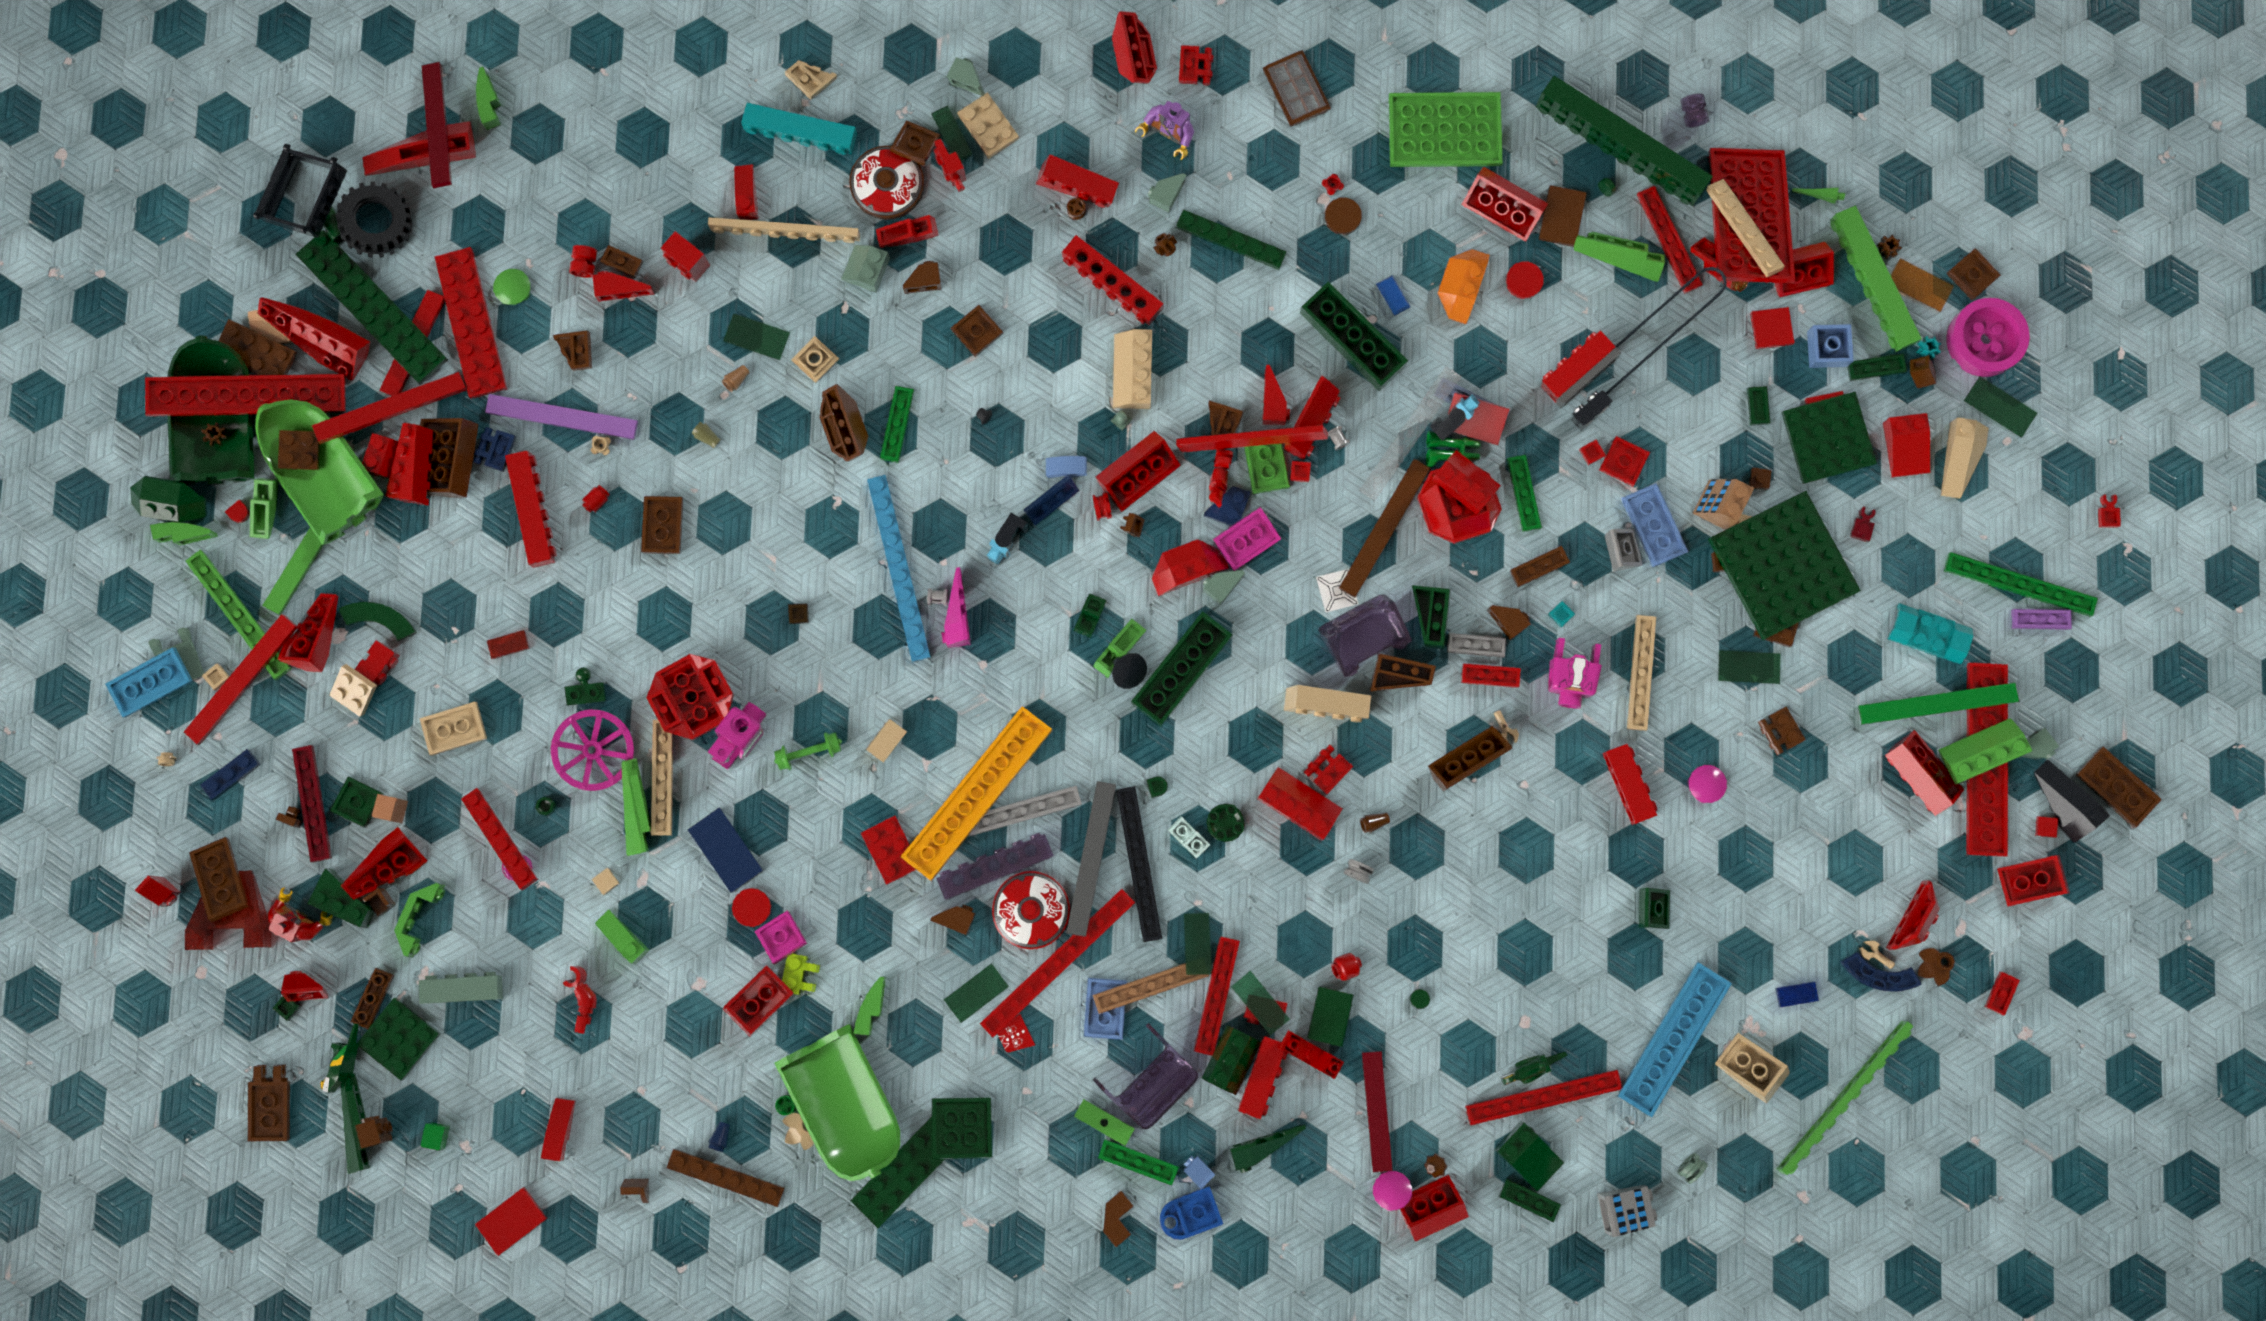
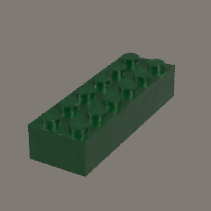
M1329 282L1321 287L1301 307L1300 314L1379 392L1406 367L1408 360Z
M1202 611L1132 699L1131 704L1158 726L1162 727L1232 639L1233 634Z

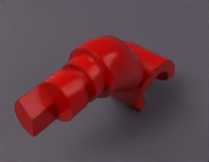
M1217 449L1213 467H1217V469L1213 470L1209 484V499L1218 508L1221 507L1224 493L1227 490L1229 471L1226 469L1230 470L1233 452L1225 449Z
M570 966V971H574L576 974V980L574 982L566 980L563 984L566 987L575 988L574 993L578 1000L577 1005L579 1006L578 1011L580 1015H577L574 1032L584 1034L586 1024H591L592 1017H590V1014H593V1009L596 1008L597 998L596 994L585 983L587 979L586 971L580 966Z

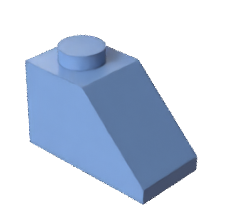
M1191 1156L1184 1163L1186 1166L1183 1169L1184 1172L1200 1189L1215 1176V1173L1198 1156L1195 1158Z

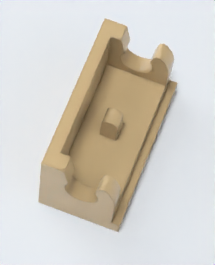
M888 719L866 750L884 763L907 731L891 719Z

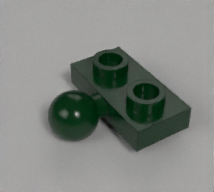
M581 667L576 671L575 676L580 685L564 687L567 706L606 701L604 682L588 684L591 678V672L588 668Z

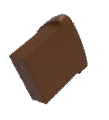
M649 1178L624 1179L620 1187L621 1195H640L642 1203H649Z

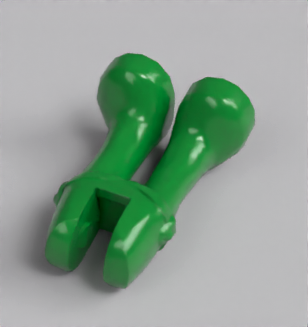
M1428 431L1426 446L1429 449L1426 453V466L1433 467L1438 461L1447 460L1455 452L1432 449L1436 447L1459 448L1458 452L1471 462L1480 460V454L1465 453V449L1480 448V442L1469 440L1468 438H1445L1442 441L1435 432Z

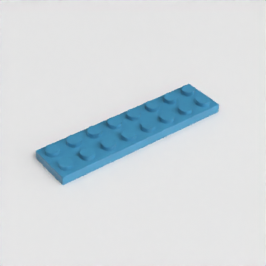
M1697 962L1617 1096L1649 1117H1653L1732 983Z

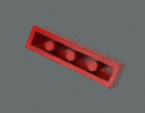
M1624 744L1602 753L1631 824L1634 825L1657 816L1656 811L1658 809L1656 803L1653 800L1651 801L1649 786L1642 780L1641 776L1643 773L1641 767L1635 763L1633 748L1629 747L1628 744Z
M1263 1036L1238 1107L1239 1112L1260 1120L1262 1116H1266L1269 1105L1266 1104L1268 1097L1272 1098L1275 1091V1086H1273L1275 1078L1279 1079L1282 1071L1279 1065L1281 1060H1285L1288 1054L1279 1048L1281 1042Z

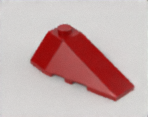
M320 593L307 611L308 616L302 624L298 623L297 631L283 645L278 657L279 661L304 671L323 672L330 652L338 602L337 594Z
M397 827L377 844L344 881L341 887L354 900L376 890L378 886L385 883L390 884L398 877L414 873L428 860L403 831Z

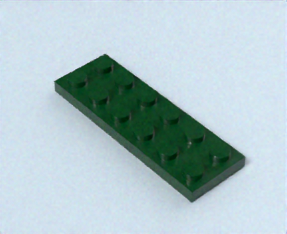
M932 1116L899 1149L896 1158L886 1167L880 1169L881 1174L870 1179L850 1200L877 1228L945 1160L932 1159Z

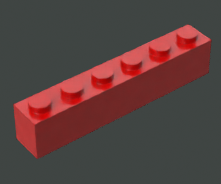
M528 450L505 455L528 565L535 568L555 563L554 557L557 556V553L550 540L553 538L551 528L547 526L549 516L547 510L543 507L545 498L543 492L539 489L541 479L535 471V466H537L535 455H532Z

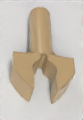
M1500 710L1494 712V716L1502 730L1501 735L1507 740L1508 733L1516 743L1519 736L1517 729L1513 730L1508 727Z
M1864 941L1865 944L1871 947L1873 952H1867L1862 947L1859 948L1864 959L1870 960V958H1875L1889 969L1895 966L1893 961L1879 952L1878 947L1880 944L1876 941Z

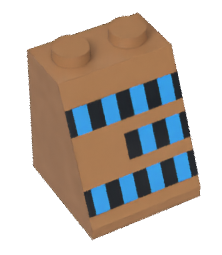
M1737 479L1709 480L1693 514L1726 530L1738 522L1754 488Z

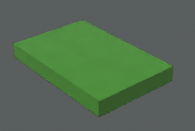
M1282 443L1244 447L1252 494L1290 488Z

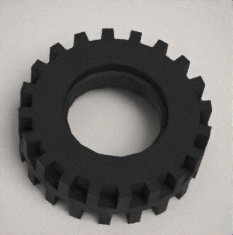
M370 181V186H364V183H359L358 189L351 187L349 188L348 195L343 194L341 196L342 202L337 204L338 211L336 213L338 230L342 240L347 242L350 249L355 248L357 254L362 255L364 252L370 258H373V254H379V257L382 258L384 253L387 252L390 255L395 254L394 250L396 248L401 250L404 247V241L408 242L409 233L412 232L410 207L405 202V197L402 194H397V189L392 187L390 190L385 183H382L381 186H375V182ZM371 203L381 204L391 212L392 223L384 232L376 234L367 233L357 225L356 214L359 209Z

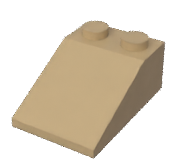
M1737 1033L1715 1063L1736 1082L1766 1104L1790 1074L1786 1064L1739 1033Z

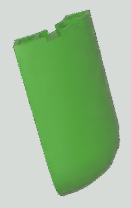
M290 399L263 404L258 409L255 427L262 455L322 545L344 536V531L352 525L355 527L360 525L367 519L365 515L370 510L377 508L384 494L343 436L320 444L319 470L278 468L279 430L314 432L312 425L330 418L320 408L304 401Z
M850 1024L835 1030L809 1046L785 1056L774 1064L819 1155L827 1167L838 1177L855 1181L870 1176L871 1179L881 1174L880 1169L886 1167L896 1158L900 1148V1128L896 1116L855 1034H853L854 1032Z

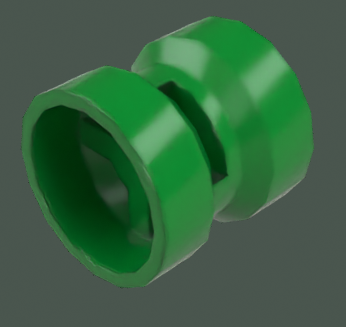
M790 1095L779 1097L775 1103L776 1111L783 1116L792 1114L797 1109Z

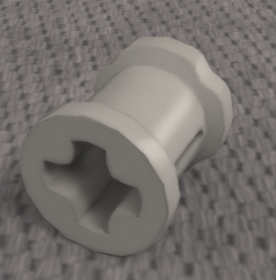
M1337 426L1328 432V437H1331L1336 451L1350 443L1349 439H1346L1342 432V426Z
M928 588L927 604L931 605L933 603L947 606L948 589L937 591Z

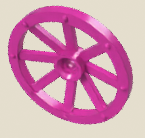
M583 710L572 714L558 726L551 741L550 754L556 772L565 782L581 790L597 791L611 787L622 779V767L613 776L600 755L625 759V761L633 759L634 745L628 728L616 716L601 710ZM596 716L592 737L589 741L576 720ZM602 718L611 721L619 728L597 742ZM570 724L584 743L583 745L559 741L562 733ZM623 734L626 742V754L602 749L604 745ZM591 746L595 748V752L592 754L588 752V748ZM558 747L579 750L582 753L561 766L558 758ZM584 758H587L582 782L573 779L565 772ZM595 759L608 780L601 783L588 784L592 762Z

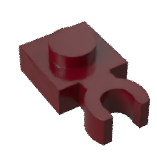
M1863 506L1859 510L1860 519H1854L1850 537L1868 543L1871 540L1875 523L1870 522V519L1875 516L1876 511L1873 509L1870 511V515H1866V507Z

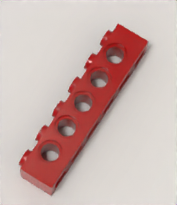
M1077 235L1063 249V261L1071 267L1073 265L1077 268V272L1082 277H1088L1092 280V284L1100 290L1102 288L1106 291V295L1111 300L1120 302L1121 307L1127 312L1131 311L1134 313L1136 319L1142 324L1146 323L1150 326L1163 310L1164 303ZM1080 256L1088 258L1085 262L1078 261ZM1095 267H1099L1102 269V271L1100 273H1094L1092 272V269ZM1112 278L1117 282L1114 285H1109L1107 280ZM1123 290H1129L1131 294L1129 296H1123L1121 292ZM1142 301L1146 305L1143 308H1138L1136 303Z

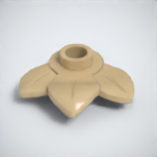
M792 1113L782 1120L790 1128L786 1134L785 1143H801L804 1150L813 1146L814 1142L799 1113Z

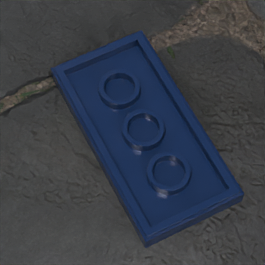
M720 807L687 829L730 893H733L764 871Z

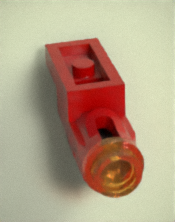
M1704 237L1691 246L1690 252L1704 261V268H1716L1715 244ZM1706 271L1717 279L1716 271ZM1727 281L1726 287L1741 292L1747 287L1748 282Z

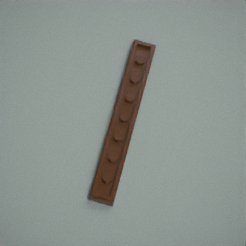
M1416 459L1412 460L1338 589L1353 598L1357 596L1430 470L1428 466Z

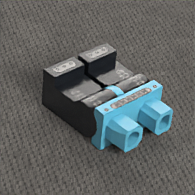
M1473 394L1466 400L1460 398L1444 419L1441 420L1437 417L1432 421L1431 429L1443 441L1463 424L1466 418L1469 420L1473 416L1474 409L1478 407L1480 402Z
M1011 512L996 534L995 540L992 539L989 543L991 550L987 554L988 559L999 565L1003 557L1008 559L1021 532L1026 534L1029 530L1028 523Z

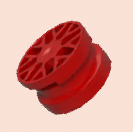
M1102 493L1098 497L1092 495L1097 521H1100V518H1112L1108 493Z

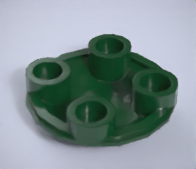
M1220 804L1210 811L1206 824L1207 830L1213 838L1218 841L1229 842L1241 835L1244 831L1245 822L1241 811L1235 805Z

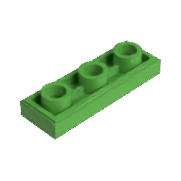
M1083 1099L1074 1115L1075 1118L1126 1146L1135 1129ZM1102 1119L1108 1120L1106 1126L1101 1125Z

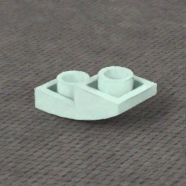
M1181 816L1167 829L1196 859L1210 845Z

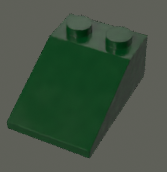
M1522 1121L1494 1149L1537 1192L1564 1164L1551 1148Z

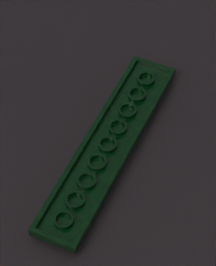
M324 230L320 232L318 238L314 237L295 254L419 385L448 361L442 352L336 242H332Z

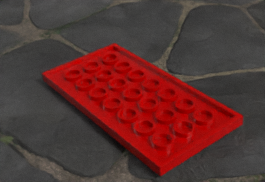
M1710 148L1708 152L1710 175L1713 176L1710 183L1713 184L1722 179L1725 180L1785 266L1782 271L1766 277L1712 200L1716 268L1724 273L1726 281L1794 283L1795 270L1785 150ZM1717 272V281H1723L1722 276Z

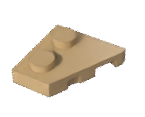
M799 60L785 71V76L810 100L837 79L835 73L831 72L829 74L821 71L819 67L809 66L807 63Z

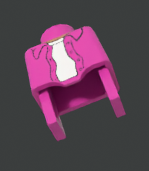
M1558 638L1555 644L1554 658L1550 660L1548 690L1551 693L1560 694L1559 706L1580 709L1582 698H1590L1597 691L1602 665L1599 664L1601 644H1594L1592 646L1590 662L1586 660L1585 656L1577 654L1565 659L1562 658L1565 638Z
M748 702L742 710L733 707L714 730L718 739L708 751L713 756L712 760L729 770L738 756L741 760L744 757L747 758L764 734L760 724L767 716L766 713L751 702ZM742 727H748L745 732H739Z

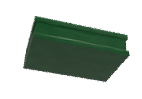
M1318 987L1307 1039L1343 1047L1354 995Z

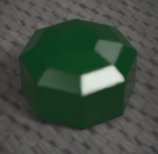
M542 797L537 800L535 809L540 815L549 816L555 812L556 804L552 798Z

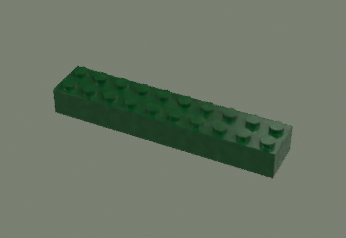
M1555 75L1541 93L1536 107L1542 114H1548L1553 117L1558 124L1567 126L1572 133L1581 135L1589 144H1595L1600 147L1602 152L1607 155L1611 154L1619 163L1628 165L1636 174L1647 177L1652 184H1658L1664 188L1666 193L1675 195L1686 205H1694L1713 177Z

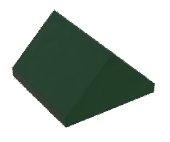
M1641 888L1639 892V928L1669 929L1670 890Z

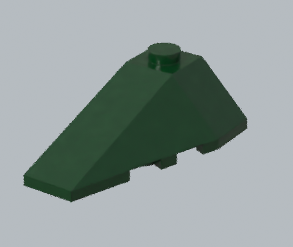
M1305 1124L1229 1146L1236 1171L1240 1170L1241 1173L1252 1170L1251 1166L1258 1164L1306 1129Z

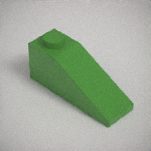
M609 909L595 922L596 926L631 964H637L648 953L649 949Z

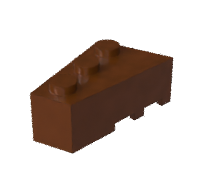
M1377 653L1369 691L1432 685L1436 666Z

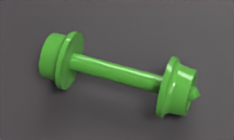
M825 732L824 738L826 742L788 753L785 745H783L781 749L774 751V762L780 770H792L791 760L827 749L830 756L834 757L836 753L841 752L840 744L842 740L838 739L836 732L831 734Z

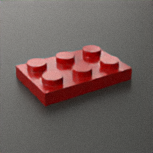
M896 816L861 832L886 885L916 871L914 867L901 858V855L910 846V843Z

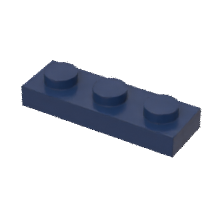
M1067 475L1023 510L1030 521L1036 525L1079 492V489L1072 478Z
M246 749L200 784V786L211 800H215L261 764L252 752Z

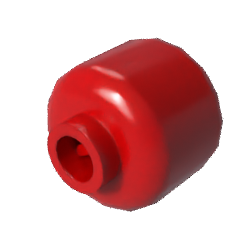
M1346 953L1336 957L1331 968L1337 979L1347 981L1360 974L1362 963L1359 957H1355L1352 953Z

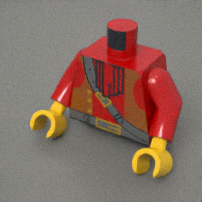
M285 887L280 890L279 900L274 902L268 912V921L271 923L269 930L289 942L313 939L323 929V925H331L333 915L326 917L327 912L322 911L320 921L318 922L288 904H284L290 901L292 891L288 895L284 894Z

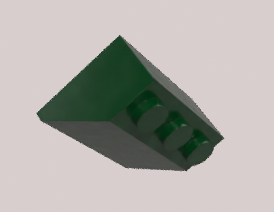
M1227 1025L1204 1071L1202 1079L1236 1095L1261 1042Z

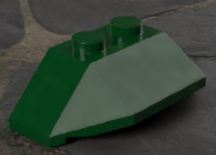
M144 476L130 487L131 504L141 516L172 522H184L207 516L206 499L203 496H199L183 482Z

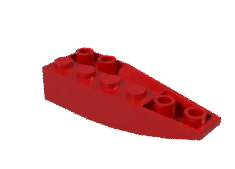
M471 121L447 125L450 162L476 158ZM427 130L362 157L365 176L429 166Z
M264 297L259 298L258 315L321 365L338 374H344L351 381L355 379L368 357L370 341L314 313Z

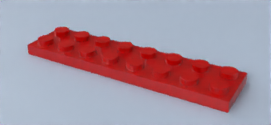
M468 247L434 256L469 398L474 399L507 390L473 249Z

